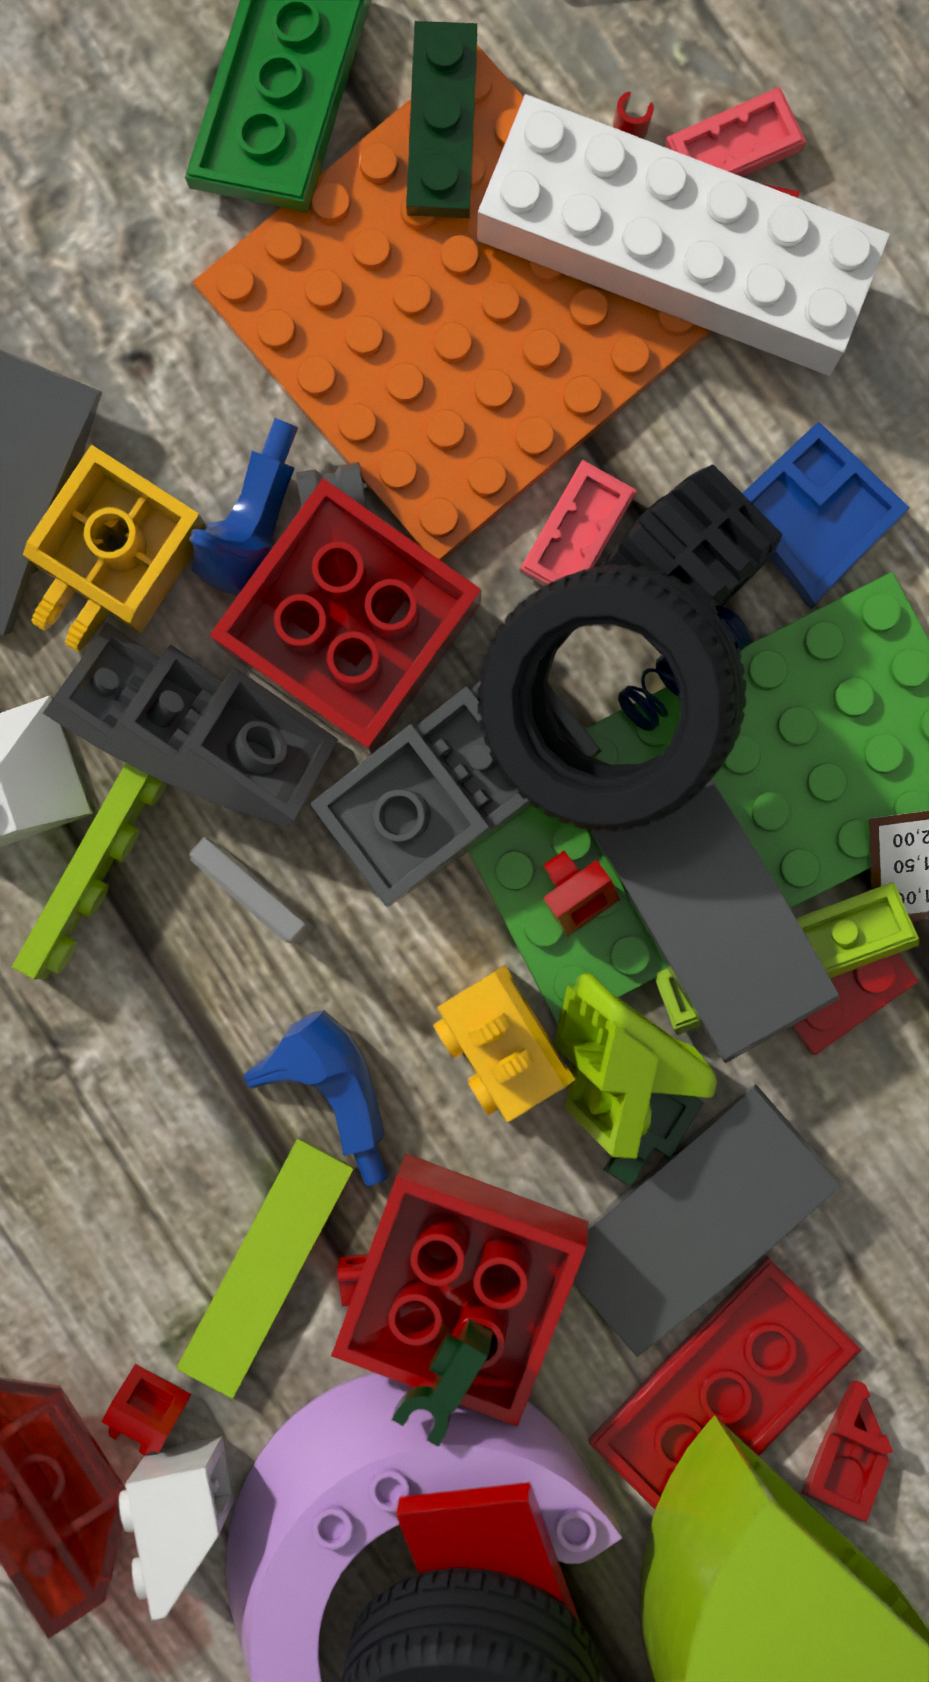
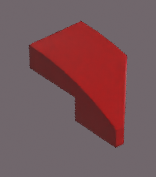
M855 1380L849 1384L828 1426L801 1494L858 1521L867 1522L889 1462L887 1454L893 1452L887 1435H882L868 1401V1398L871 1396L866 1384Z

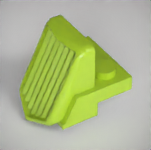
M583 973L578 976L575 986L567 985L554 1047L574 1064L572 1075L575 1080L569 1084L564 1109L612 1157L636 1159L641 1136L647 1133L651 1122V1105L649 1102L651 1092L711 1098L714 1096L717 1085L716 1076L694 1046L672 1037L608 991L591 973Z

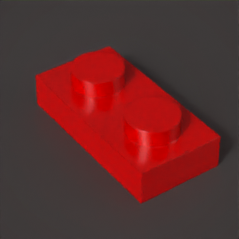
M899 953L830 978L840 999L791 1027L810 1054L817 1055L916 984L918 980Z

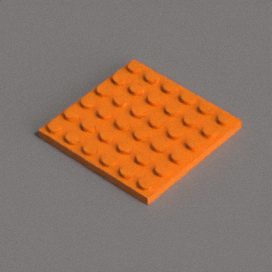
M478 44L470 218L407 216L410 99L318 176L308 212L283 207L279 208L192 281L196 291L346 464L360 463L363 484L416 544L442 562L714 332L477 241L478 210L524 98Z

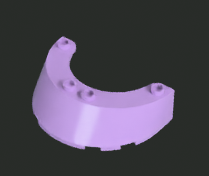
M374 1372L341 1383L311 1400L294 1413L276 1431L257 1457L236 1501L226 1548V1582L234 1626L250 1682H323L319 1657V1635L322 1616L328 1598L341 1573L351 1560L379 1535L399 1525L396 1510L400 1496L531 1482L557 1559L566 1564H580L590 1560L622 1539L616 1510L567 1436L547 1415L529 1401H527L518 1427L458 1405L455 1412H451L446 1435L439 1447L427 1441L429 1429L434 1421V1417L430 1412L423 1409L412 1412L404 1426L391 1420L394 1409L402 1396L414 1387Z

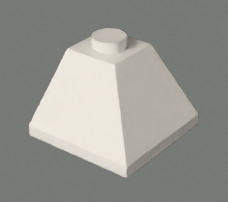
M50 695L0 713V847L93 814L63 726L42 714L53 699Z

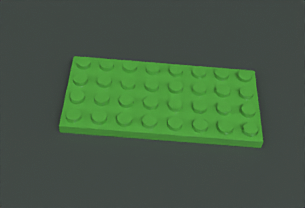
M893 571L749 644L740 652L741 664L744 665L746 672L743 675V680H747L745 691L746 707L743 709L745 716L740 726L739 737L734 743V748L723 766L712 778V781L749 838L790 909L871 868L869 818L929 810V639ZM667 687L652 694L661 701L669 713L667 718L658 714L659 726L653 731H646L638 727L628 718L623 710L584 728L602 751L594 758L611 765L641 764L663 754L672 743L681 717L680 697L673 694ZM636 702L633 703L636 709L649 720L643 709ZM530 806L468 851L557 1026L559 1025L567 985L575 986L576 978L581 974L591 973L608 991L620 997L657 978V972L667 969L659 955L658 948L627 899L623 886L592 837L589 827L582 829L575 827L572 822L568 824L559 822L557 817L551 818L544 814V809H536ZM562 851L567 853L579 871L597 860L612 879L620 901L569 937H567L556 922L543 899L544 896L556 888L548 877L549 874L543 865Z

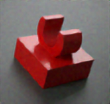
M562 851L543 865L549 874L548 877L556 887L544 896L543 899L567 937L620 901L612 879L597 860L579 871L567 853Z
M135 1364L110 1403L102 1423L109 1426L108 1432L111 1438L116 1440L120 1433L140 1443L139 1453L144 1456L152 1451L159 1454L191 1394Z

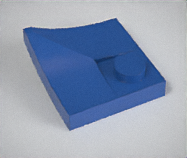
M819 421L743 492L754 506L783 534L776 551L770 559L810 609H813L853 566L905 516L910 508Z

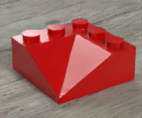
M322 478L209 636L220 649L372 755L480 606L481 589Z
M405 1153L331 1356L414 1388L417 1386L431 1387L437 1374L428 1370L439 1345L447 1333L458 1338L469 1318L493 1331L488 1357L459 1405L518 1427L587 1248L589 1221Z

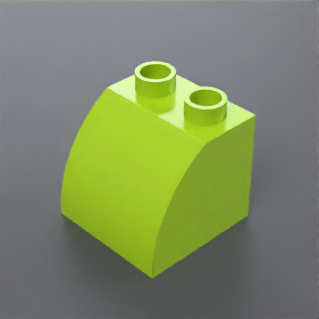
M714 1415L686 1449L669 1477L655 1509L646 1539L640 1574L639 1609L642 1640L653 1682H929V1625L901 1587Z

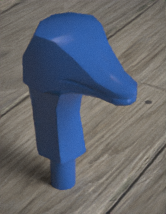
M274 418L262 452L258 453L252 450L242 492L226 520L208 522L203 530L196 528L191 532L189 541L193 544L194 552L191 571L208 585L219 591L238 595L273 547L272 539L279 511L295 469L285 464V461L298 430V427L280 419Z
M325 1010L312 1012L293 1023L273 1050L263 1060L250 1068L243 1078L246 1081L247 1087L250 1088L287 1082L302 1083L316 1087L327 1098L335 1113L343 1155H354L366 1186L378 1184L386 1180L389 1174L377 1146L385 1133L376 1092L366 1060L345 1027Z

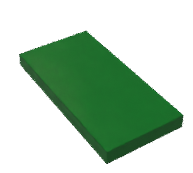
M371 0L239 1L184 177L190 189L308 212Z

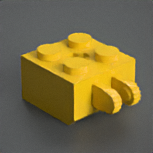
M91 444L26 542L23 555L38 569L55 579L32 615V623L40 629L47 631L48 628L57 622L76 592L87 599L88 602L70 626L65 637V645L76 652H80L81 649L83 650L108 614L139 634H142L194 555L193 544L189 541V538L194 529L203 530L206 525L201 515ZM111 535L119 538L125 535L128 539L121 549H116L114 552L106 544L107 539Z
M503 965L440 1004L437 1009L443 1018L434 1023L433 1026L453 1059L465 1053L472 1064L476 1074L468 1078V1084L487 1115L489 1116L500 1110L508 1123L565 1088L575 1078L562 1061L543 1026L514 983L507 967Z

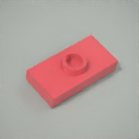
M778 87L667 136L665 148L745 177L803 151L806 140L781 87Z
M582 460L523 562L520 573L545 586L559 578L595 567L635 498L637 490Z

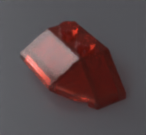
M0 1377V1564L45 1635L50 1639L104 1603L107 1599L124 1530L119 1509V1494L121 1491L126 1490V1487L60 1385Z

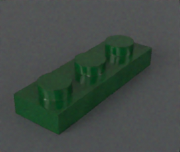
M414 22L406 198L407 216L470 218L478 23Z

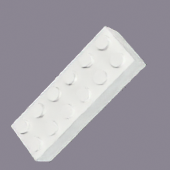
M527 94L524 95L478 210L477 241L828 376L831 375L846 349L890 235L888 232Z

